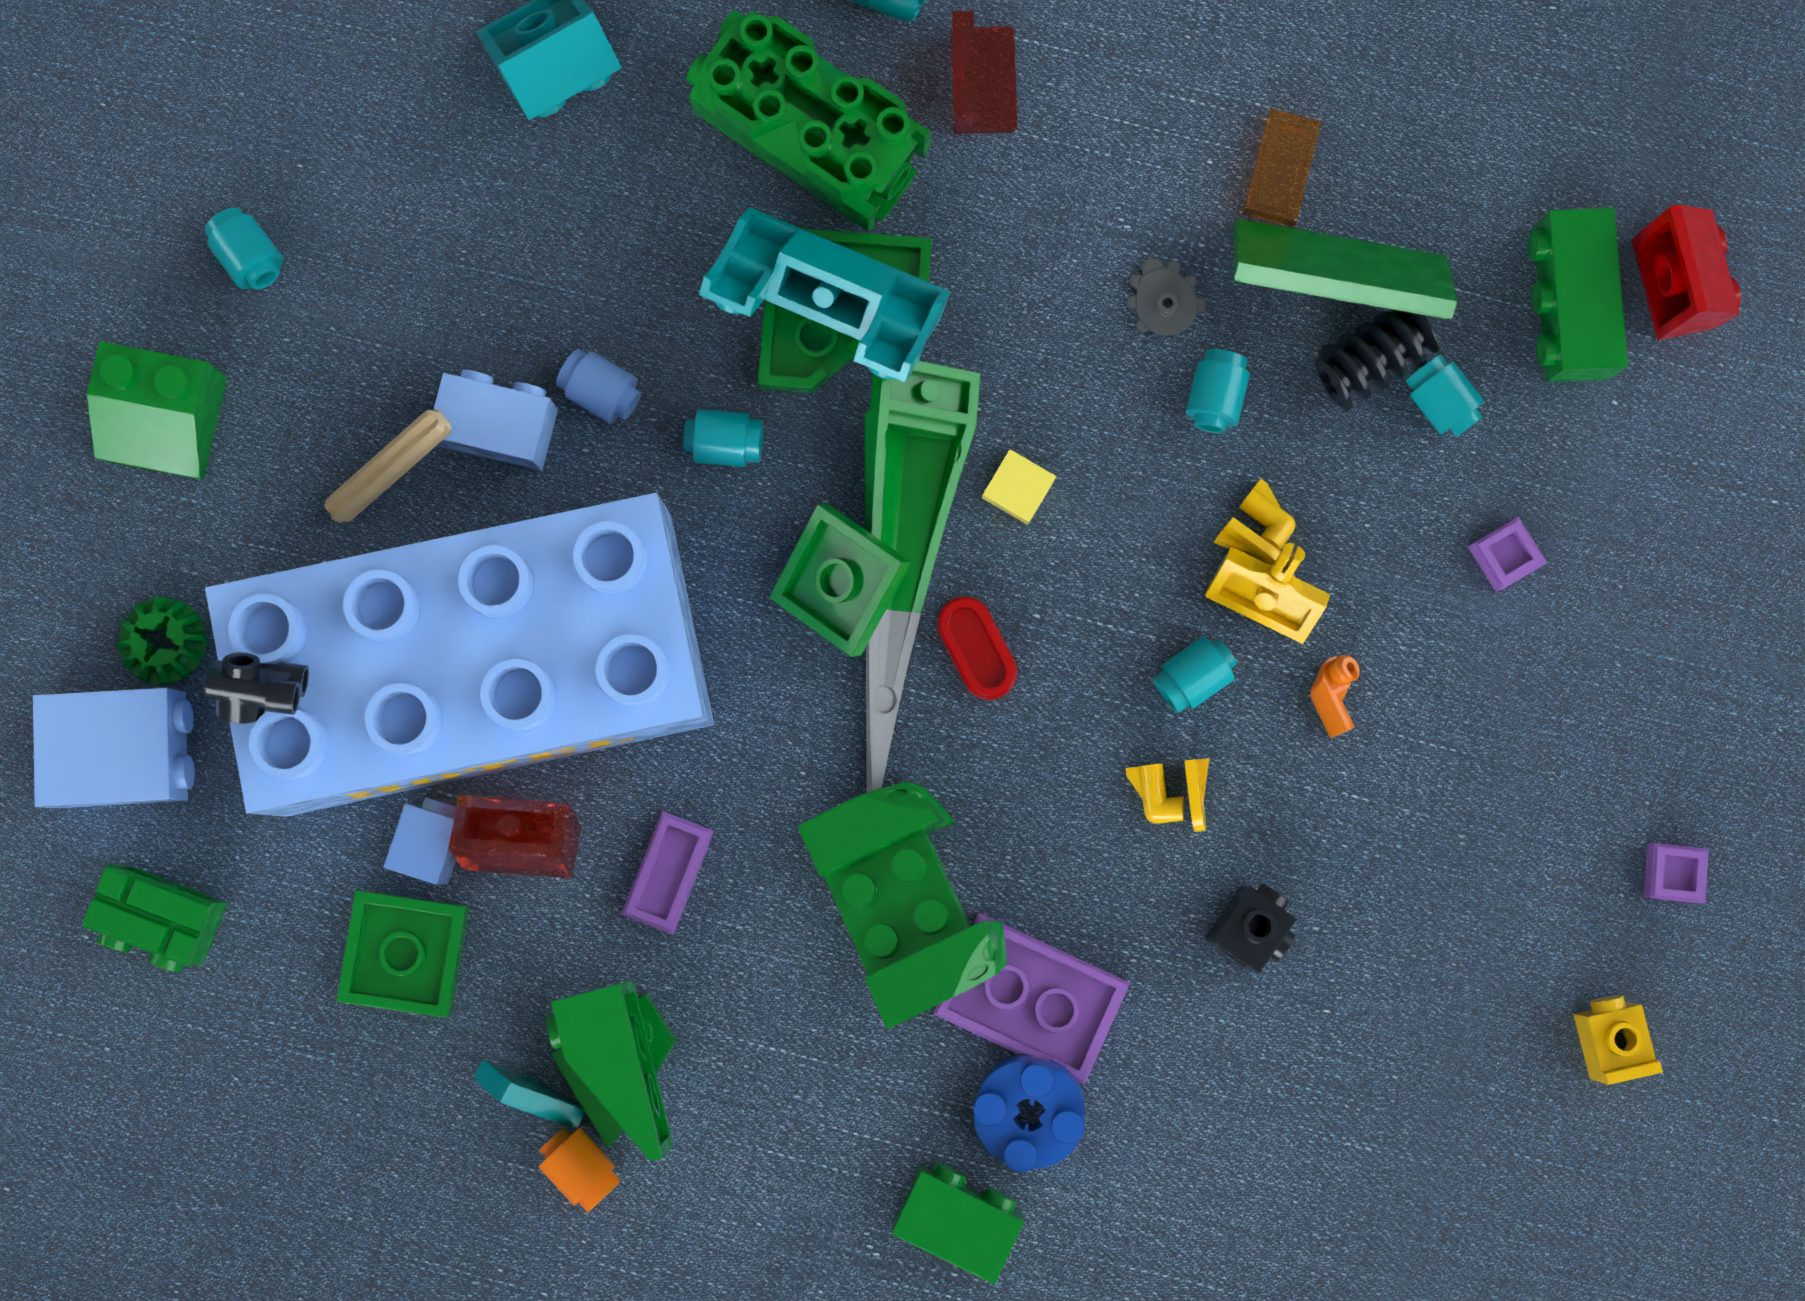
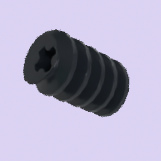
M1392 309L1391 312L1382 311L1374 317L1373 323L1364 322L1360 324L1355 330V335L1352 333L1343 334L1337 339V346L1334 344L1323 346L1319 350L1315 366L1325 390L1337 405L1347 412L1353 408L1349 392L1354 391L1360 399L1366 401L1371 397L1368 381L1372 380L1378 388L1384 390L1390 386L1386 372L1388 369L1397 378L1403 379L1408 375L1405 359L1408 358L1415 367L1420 369L1427 364L1423 349L1427 348L1432 353H1437L1440 348L1436 334L1425 315Z

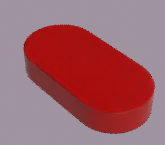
M962 596L950 600L939 613L937 630L966 689L973 696L982 700H996L1005 696L1016 681L1017 667L989 610L981 601L972 597Z

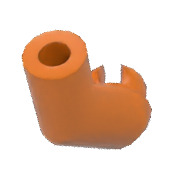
M1348 655L1333 656L1327 659L1320 666L1310 690L1311 700L1330 738L1355 727L1343 703V699L1351 682L1358 679L1360 669L1356 660Z

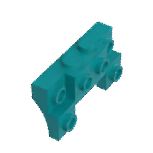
M749 207L738 219L723 251L712 268L704 276L699 295L714 301L720 309L726 312L744 314L749 317L766 300L856 338L860 342L853 361L867 366L873 374L881 378L897 379L905 383L918 364L926 341L941 320L950 291Z

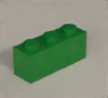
M1615 207L1550 210L1533 226L1528 237V254L1532 262L1536 261L1538 280L1533 286L1532 305L1534 312L1540 314L1542 334L1539 335L1536 345L1538 364L1541 367L1545 366L1546 382L1611 379L1628 367Z

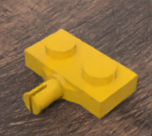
M1286 543L1273 565L1230 547L1211 580L1205 597L1303 644L1326 609L1330 594L1293 575L1301 561L1305 558V552L1298 546L1291 557L1295 544Z

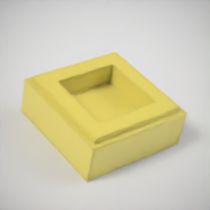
M1010 449L984 491L982 499L1028 525L1055 481L1056 476Z

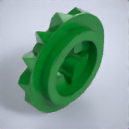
M155 596L152 600L134 604V610L126 619L119 622L121 632L119 640L115 645L120 650L123 659L122 665L137 676L139 680L153 684L177 682L191 674L204 656L207 643L205 626L198 613L182 601ZM166 625L168 627L166 636L173 640V644L180 647L178 651L171 648H159L154 655L152 653L154 644L147 640L148 637L144 636L143 633L144 631L151 632V630L161 632Z

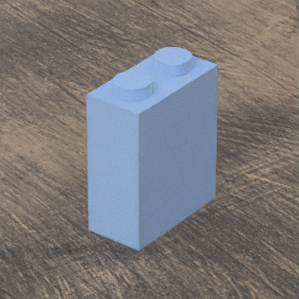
M170 688L33 695L35 807L73 808L188 801V788H192L194 784L195 768L192 757L187 755V733L192 731L194 716L192 705L186 700V692Z

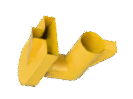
M1260 478L1239 508L1266 527L1262 535H1257L1233 517L1217 536L1214 543L1228 549L1230 547L1236 548L1262 562L1273 565L1281 553L1280 550L1294 532L1296 524L1294 518L1280 507L1269 485Z
M1210 758L1184 761L1194 832L1206 831L1204 796ZM1163 764L1126 768V776L1142 798L1144 815L1149 822L1160 824L1184 821V796L1167 798Z

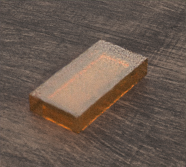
M1270 108L1266 117L1242 214L1294 227L1298 219L1322 121Z

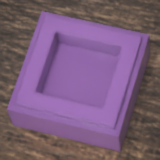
M1519 517L1468 546L1495 592L1503 590L1547 563Z
M1647 843L1643 898L1705 904L1709 849Z

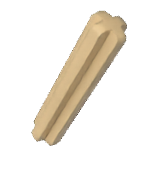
M438 409L424 411L333 492L324 504L325 509L331 514V518L337 523H342L343 521L350 522L444 440L452 429L445 415Z

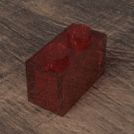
M458 795L448 848L464 870L572 879L581 825L569 803Z

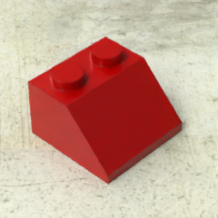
M1682 204L1670 206L1631 239L1657 341L1719 328L1740 314V288L1736 279L1730 276L1725 258L1727 251L1726 236L1723 229L1716 224L1713 210Z

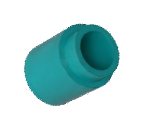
M234 207L217 213L209 220L205 226V234L208 237L207 245L239 288L260 290L268 287L278 278L280 274L279 269L283 264V256L252 215L244 214L241 209Z
M1208 349L1205 351L1204 359L1197 362L1185 411L1187 416L1195 419L1194 427L1206 432L1220 434L1225 433L1226 427L1239 424L1250 373L1246 370L1248 362L1246 357L1222 349Z
M1441 354L1405 380L1413 391L1409 396L1440 435L1450 429L1457 437L1483 418L1477 408L1485 402L1455 362L1453 361L1448 364Z
M698 409L695 419H686L683 439L684 451L693 452V461L699 464L746 467L747 462L760 463L764 422L762 419H751L750 413Z
M1201 636L1160 665L1161 672L1154 676L1152 681L1164 700L1178 714L1187 707L1190 710L1195 709L1233 682L1235 677L1231 669L1237 665V662L1230 650L1219 638L1210 642L1205 636Z

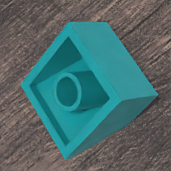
M531 0L475 31L528 120L536 116L546 117L556 113L564 106L565 100L583 90L592 91L602 87L611 79V74L622 69L594 12L584 0Z

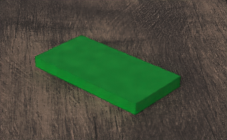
M1236 218L1232 234L1233 269L1236 282L1444 319L1453 317L1458 300L1447 255Z

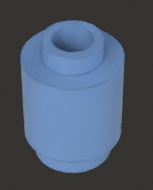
M579 349L574 350L563 364L556 380V386L565 391V398L609 424L614 423L619 417L626 420L636 408L641 397V392L636 390L638 382L636 376L593 351L586 354Z

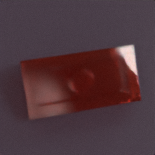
M952 11L951 63L954 134L1015 132L1017 129L1014 29L1012 27L974 28V11Z

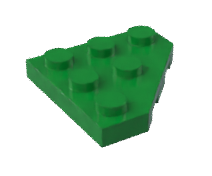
M801 228L929 282L932 238ZM765 300L758 387L759 389L813 393L854 359L860 340Z

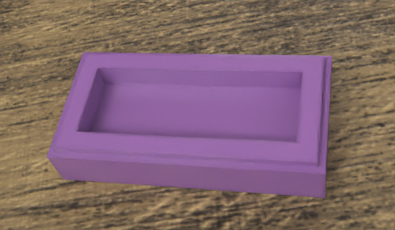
M662 811L621 915L667 933L675 934L715 831Z

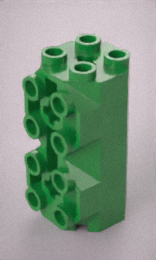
M737 10L730 12L719 29V41L708 55L702 53L695 59L686 76V81L694 86L689 96L693 113L867 232H870L875 227V218L883 221L912 183L917 170L912 167L910 162L915 153L923 159L925 158L930 148L931 132L908 117L904 101L868 77L856 79L837 69L816 54L814 41L780 17L766 18L753 11L745 16Z

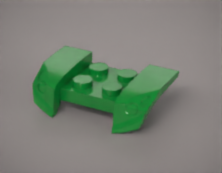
M907 781L861 794L797 826L818 875L826 879L868 974L864 979L886 1029H890L996 976L1007 965L1002 921H983L973 926L970 925L928 832L948 827L956 822L926 788Z

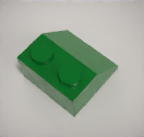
M99 341L87 390L95 459L204 481L228 377L205 361Z

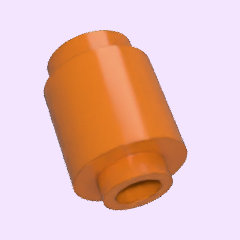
M563 1127L539 1150L546 1158L538 1166L539 1169L573 1206L579 1203L587 1213L621 1182V1179L612 1171L616 1165L581 1127L573 1134Z

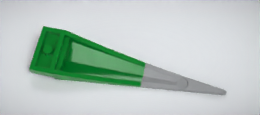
M923 361L918 362L905 383L897 379H885L873 374L870 411L865 413V530L912 562L866 646L867 792L882 788L901 694L923 604L946 521L977 424L981 373Z

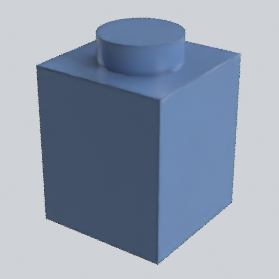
M425 797L422 806L405 803L383 868L435 885L448 884L469 821L454 817L457 806Z

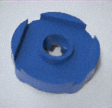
M1023 1054L1006 1058L994 1065L986 1073L980 1084L974 1102V1125L976 1132L984 1147L995 1158L1005 1162L1010 1169L1016 1172H1027L1031 1169L1052 1166L1066 1158L1083 1136L1085 1098L1081 1086L1075 1076L1064 1065L1052 1059L1048 1062L1042 1058H1032V1055ZM1030 1099V1105L1032 1106L1036 1100L1043 1105L1044 1109L1039 1113L1040 1121L1038 1123L1029 1124L1028 1121L1023 1123L1016 1117L1020 1113L1018 1105L1020 1101Z

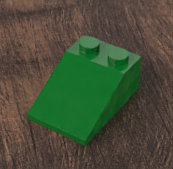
M634 980L552 1001L553 1014L546 1015V1026L553 1049L562 1048L564 1060L649 1161L662 1159L674 1146Z

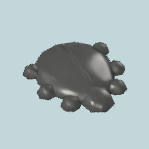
M1148 258L1141 265L1143 276L1135 274L1129 279L1131 286L1137 289L1136 295L1129 296L1127 300L1129 308L1137 309V315L1140 318L1136 322V330L1141 333L1151 331L1161 336L1179 334L1190 327L1197 314L1205 310L1206 307L1204 299L1196 298V292L1193 290L1197 284L1196 277L1189 274L1183 278L1179 275L1181 266L1177 261L1169 262L1165 268L1159 258Z

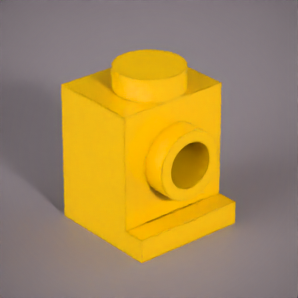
M1624 995L1606 996L1589 1001L1591 1010L1573 1014L1591 1080L1610 1085L1663 1073L1661 1062L1657 1061L1641 1004L1625 1002ZM1620 1029L1623 1031L1626 1046L1622 1049H1619L1615 1044V1035Z

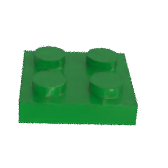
M817 504L769 598L850 657L861 656L912 562L829 504Z
M355 890L336 1002L443 1018L451 1017L470 906Z

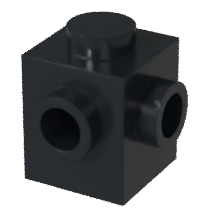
M1261 883L1257 890L1252 886H1241L1205 940L1249 972L1260 974L1270 958L1278 961L1288 950L1295 938V934L1290 929L1297 919L1285 911L1289 901L1267 885Z

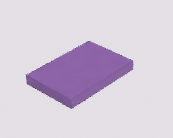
M978 912L973 925L983 921H999ZM1002 923L1007 965L996 976L935 1006L933 1014L1017 1054L1032 1055V1058H1042L1048 1062L1052 1059L1061 1063L1075 1076L1079 1083L1085 1085L1130 982Z

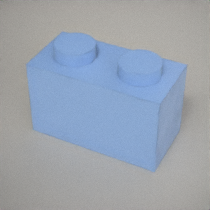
M462 370L460 377L443 373L433 410H440L451 424L452 429L450 434L437 445L438 447L539 471L543 470L558 409L551 399L545 397L546 390L522 382H515L513 389L493 385L494 378L472 370Z

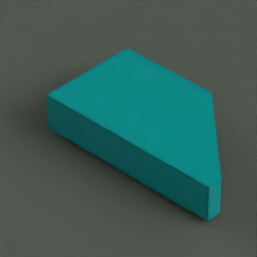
M484 1059L473 1076L476 1082L500 1103L573 1128V1126L578 1127L586 1113L579 1104L527 1075Z

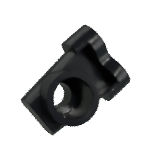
M244 652L226 655L222 661L215 660L206 675L205 695L207 699L216 700L217 716L229 723L246 724L255 722L265 713V710L267 712L295 715L299 699L304 697L307 691L309 667L308 665L280 662L278 665L260 664V659L256 655Z

